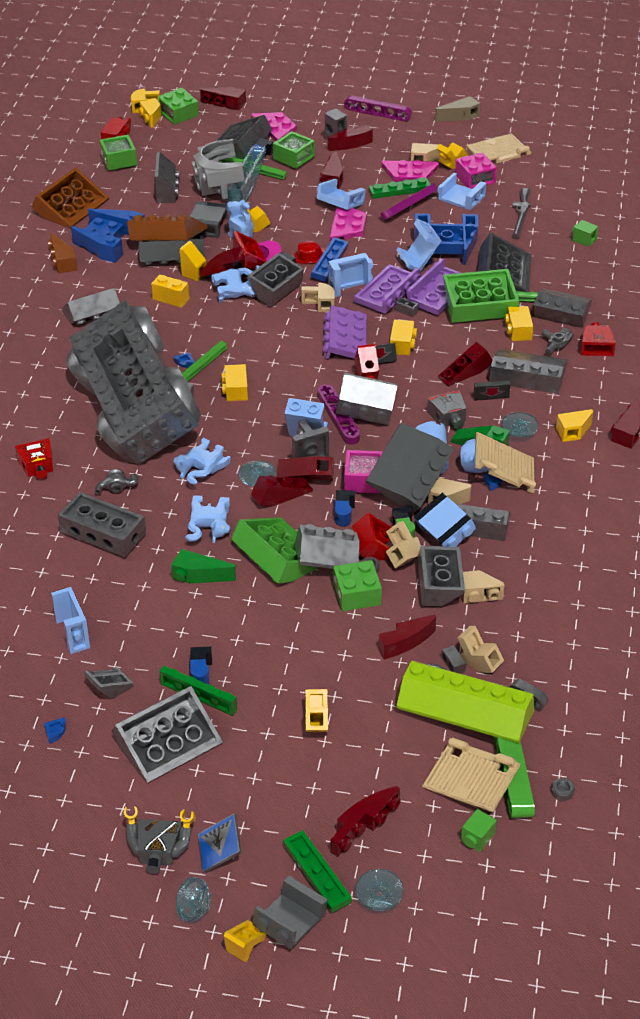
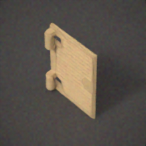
M512 133L466 145V148L473 155L484 153L490 161H494L496 164L519 158L521 153L526 155L532 153L529 146H524Z
M476 432L475 468L481 469L484 466L488 468V474L517 487L524 484L527 486L528 492L534 493V487L536 486L534 481V458Z
M450 738L447 747L422 788L493 813L521 764L516 762L513 757L501 753L495 755L471 747L465 741ZM455 748L462 750L459 757L452 755ZM502 764L509 766L506 773L499 771Z

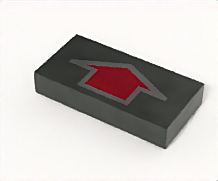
M395 343L375 346L378 363L397 361Z
M510 381L474 383V401L509 398Z

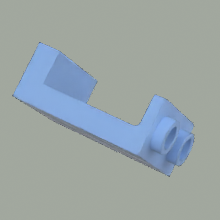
M337 179L320 183L317 187L316 199L349 210L364 204L366 189L358 188L350 192L337 189Z
M366 253L328 261L329 285L334 289L335 297L341 296V289L363 284L366 286L373 280L371 273L373 262Z
M289 398L284 413L289 436L297 435L298 421L304 419L312 430L325 426L328 428V422L323 421L324 403Z

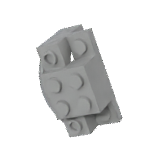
M233 139L214 141L205 146L197 147L198 152L196 155H193L194 161H192V166L195 172L194 178L198 191L201 190L202 196L218 193L221 194L222 199L229 198L227 184L245 181L242 162H218L221 159L236 157Z

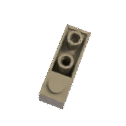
M469 96L435 108V121L473 119L480 116L481 103Z

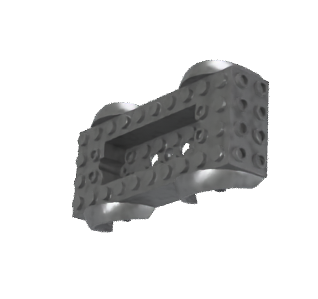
M125 300L69 338L73 347L67 354L66 364L74 377L92 394H96L103 409L97 417L96 428L104 441L128 463L140 465L199 425L201 414L180 369L178 367L167 368L160 354L164 349V345L145 306L132 307ZM133 369L131 375L125 376L128 370ZM143 390V395L136 397V393Z

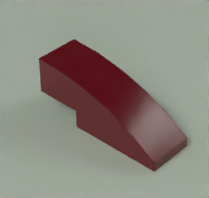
M363 125L356 129L350 127L328 137V150H347L372 143L373 129Z
M242 246L216 255L203 267L199 273L200 277L227 271L230 268L234 269L233 262L245 259Z
M436 615L396 623V630L380 633L379 650L383 659L405 653L428 639L436 631Z

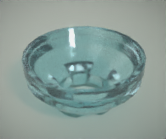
M189 877L181 884L178 890L176 910L178 916L183 921L195 922L207 913L211 907L212 895L207 884L202 879Z

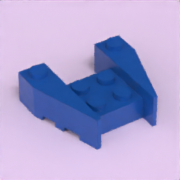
M88 209L89 225L85 229L71 226L73 244L80 248H87L89 253L97 254V257L101 260L116 263L123 255L121 238L124 235L129 236L127 221L133 219V216L142 215V217H145V215L130 210Z
M415 214L414 223L417 219L429 223L441 239V243L433 254H462L463 265H465L478 238V214H462V224H431V214ZM414 225V239H416L420 232ZM431 257L427 262L428 264H431Z

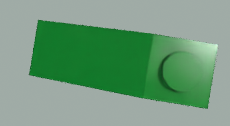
M494 425L458 429L451 439V443L463 446L468 440L476 439V432H479L509 446L510 430Z
M184 549L180 550L171 564L172 578L190 584L236 580V564Z

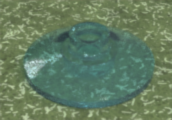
M514 412L503 418L502 428L510 430V435L528 437L537 432L538 421L528 413Z
M262 460L247 462L239 469L240 480L244 484L253 487L259 475L276 476L274 466Z
M370 870L364 873L356 884L358 900L371 910L385 911L392 909L403 897L404 888L402 881L389 870Z

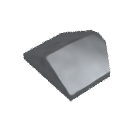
M113 667L112 670H85L84 676L99 691L111 699H114L134 685L118 667Z

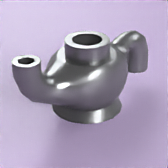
M110 470L106 474V478L96 485L95 494H100L103 488L119 493L126 486L136 485L139 480L138 475L132 474L131 478H126L122 470Z

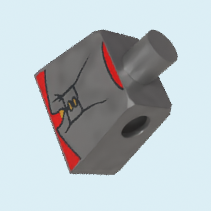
M459 390L428 398L427 412L439 425H441L440 423L444 424L445 427L453 425L455 429H460L464 425L467 409Z

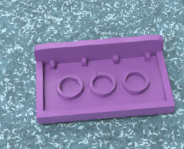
M440 259L423 276L418 278L412 286L408 287L406 291L407 299L418 303L419 308L439 315L448 306L443 275L460 272L445 267V260Z
M389 264L354 296V302L385 314L389 309L393 308L395 302L400 297L406 294L408 287L412 286L421 277L420 269L415 268L412 272Z
M331 305L329 312L326 311L324 321H326L323 342H325L323 346L325 359H329L331 353L355 359L357 346L366 345V314Z

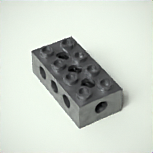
M79 492L58 514L60 532L122 557H126L146 534L144 516Z

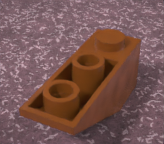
M50 233L51 240H48L53 266L57 267L58 273L78 271L74 248L53 233Z

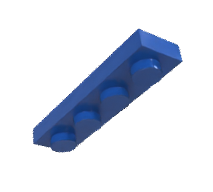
M333 237L311 271V277L326 282L329 277L328 261L340 259L348 247V241Z

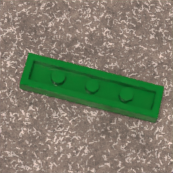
M418 178L386 184H375L368 186V191L372 199L417 193L431 184L427 178Z
M165 665L160 669V682L162 686L176 692L192 686L201 703L231 716H234L237 712V698L233 694L224 692L211 684L201 682L195 677L185 675Z
M304 830L283 840V846L315 891L328 899L327 908L331 913L352 903L351 895Z

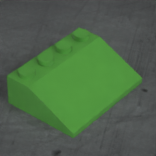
M509 269L443 275L448 312L452 323L504 318L505 314L508 313V307H519V298Z
M281 517L239 519L231 540L237 544L238 548L248 554L249 558L255 561L263 571L267 572L276 583L293 582L319 568L299 565L294 546L297 531Z

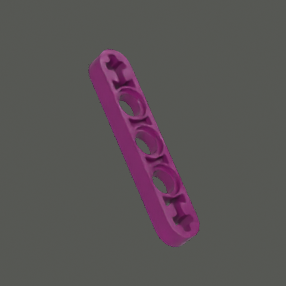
M348 96L344 101L345 108L350 111L399 121H408L412 115L411 109L402 105L357 96ZM361 103H365L368 108H363ZM375 106H379L381 111H377ZM388 108L393 109L394 114L389 113Z
M435 183L380 213L383 220L388 219L438 190Z
M329 384L320 385L318 388V398L321 403H324V408L342 439L347 444L353 445L358 443L360 431L352 417L335 415L339 397L335 389Z

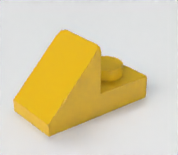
M249 920L231 928L224 934L227 952L243 962L248 961L253 946L264 941L267 935L253 926V922Z

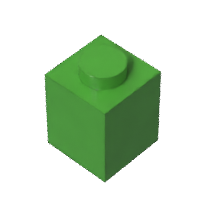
M581 220L572 229V241L589 247L597 240L598 226Z
M477 809L463 825L461 841L466 846L481 852L495 835L497 820Z

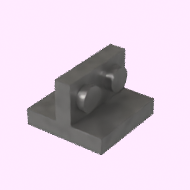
M305 419L298 421L297 435L292 436V458L310 456L329 457L328 428L325 426L312 430Z

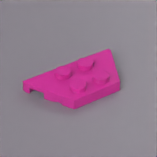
M283 112L251 114V118L265 114L272 128L268 135L275 142L289 132L297 130V125Z
M420 160L382 161V168L387 169V174L392 177L394 182L418 178L428 179L434 174L435 169H439V162Z
M337 206L330 242L333 237H343L345 240L363 236L367 213L354 208L346 210Z

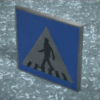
M235 813L198 833L203 873L242 853Z

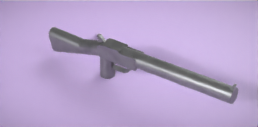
M529 188L520 189L522 202L513 201V208H516V211L520 213L512 236L514 239L520 238L519 234L528 207L531 206L527 200L531 191Z

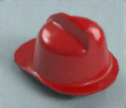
M305 241L298 244V251H296L294 257H296L297 263L317 264L326 249L321 248L314 241Z

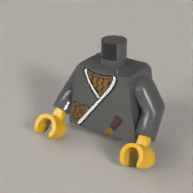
M125 807L124 815L128 819L126 824L127 842L133 854L139 856V862L147 864V872L151 874L159 873L161 865H172L174 859L179 857L188 848L192 830L190 824L196 819L193 811L188 820L185 819L186 810L183 809L181 811L180 819L184 822L182 826V822L146 819H138V823H135L138 809L135 807V814L128 816L127 807Z

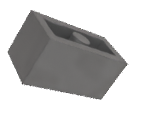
M400 297L395 302V311L411 317L418 313L419 304L403 297Z
M454 645L442 649V659L450 671L459 674L466 671V662Z

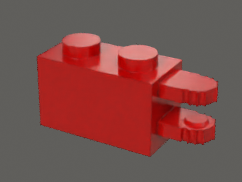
M122 117L111 118L101 131V139L129 135L131 119L123 120Z

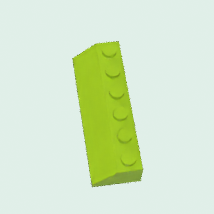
M411 661L402 679L397 709L520 743L534 712V694Z

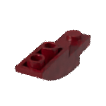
M395 786L373 793L346 810L337 819V833L331 838V853L339 857L343 851H347L351 847L353 840L357 836H361L366 828L374 831L378 825H383L388 814L392 810L395 811L401 803L400 788Z

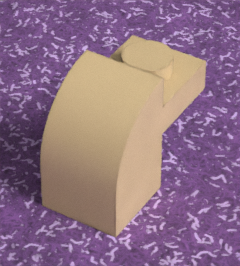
M318 283V287L302 286V304H318V312H329L331 305L335 306V291L330 285L325 283Z
M404 521L398 522L386 531L394 545L386 551L394 568L404 566L419 555L420 541L418 537L412 538Z
M469 626L457 637L463 649L460 655L468 666L478 672L493 673L504 661L496 643H484L476 626Z

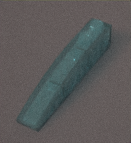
M251 146L242 162L245 181L230 184L227 189L228 202H240L241 200L247 202L260 173L266 147Z

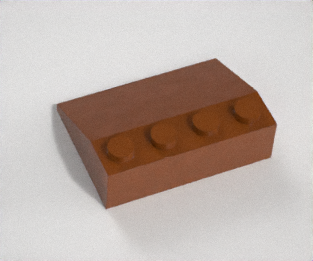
M75 167L36 195L31 207L43 218L70 229L71 226H74L88 215V209L98 208L109 197Z
M136 215L133 216V219L127 221L130 240H188L208 228L207 224L193 217H185V215H177L176 217H171V215H163L161 217L156 215H149L147 217Z

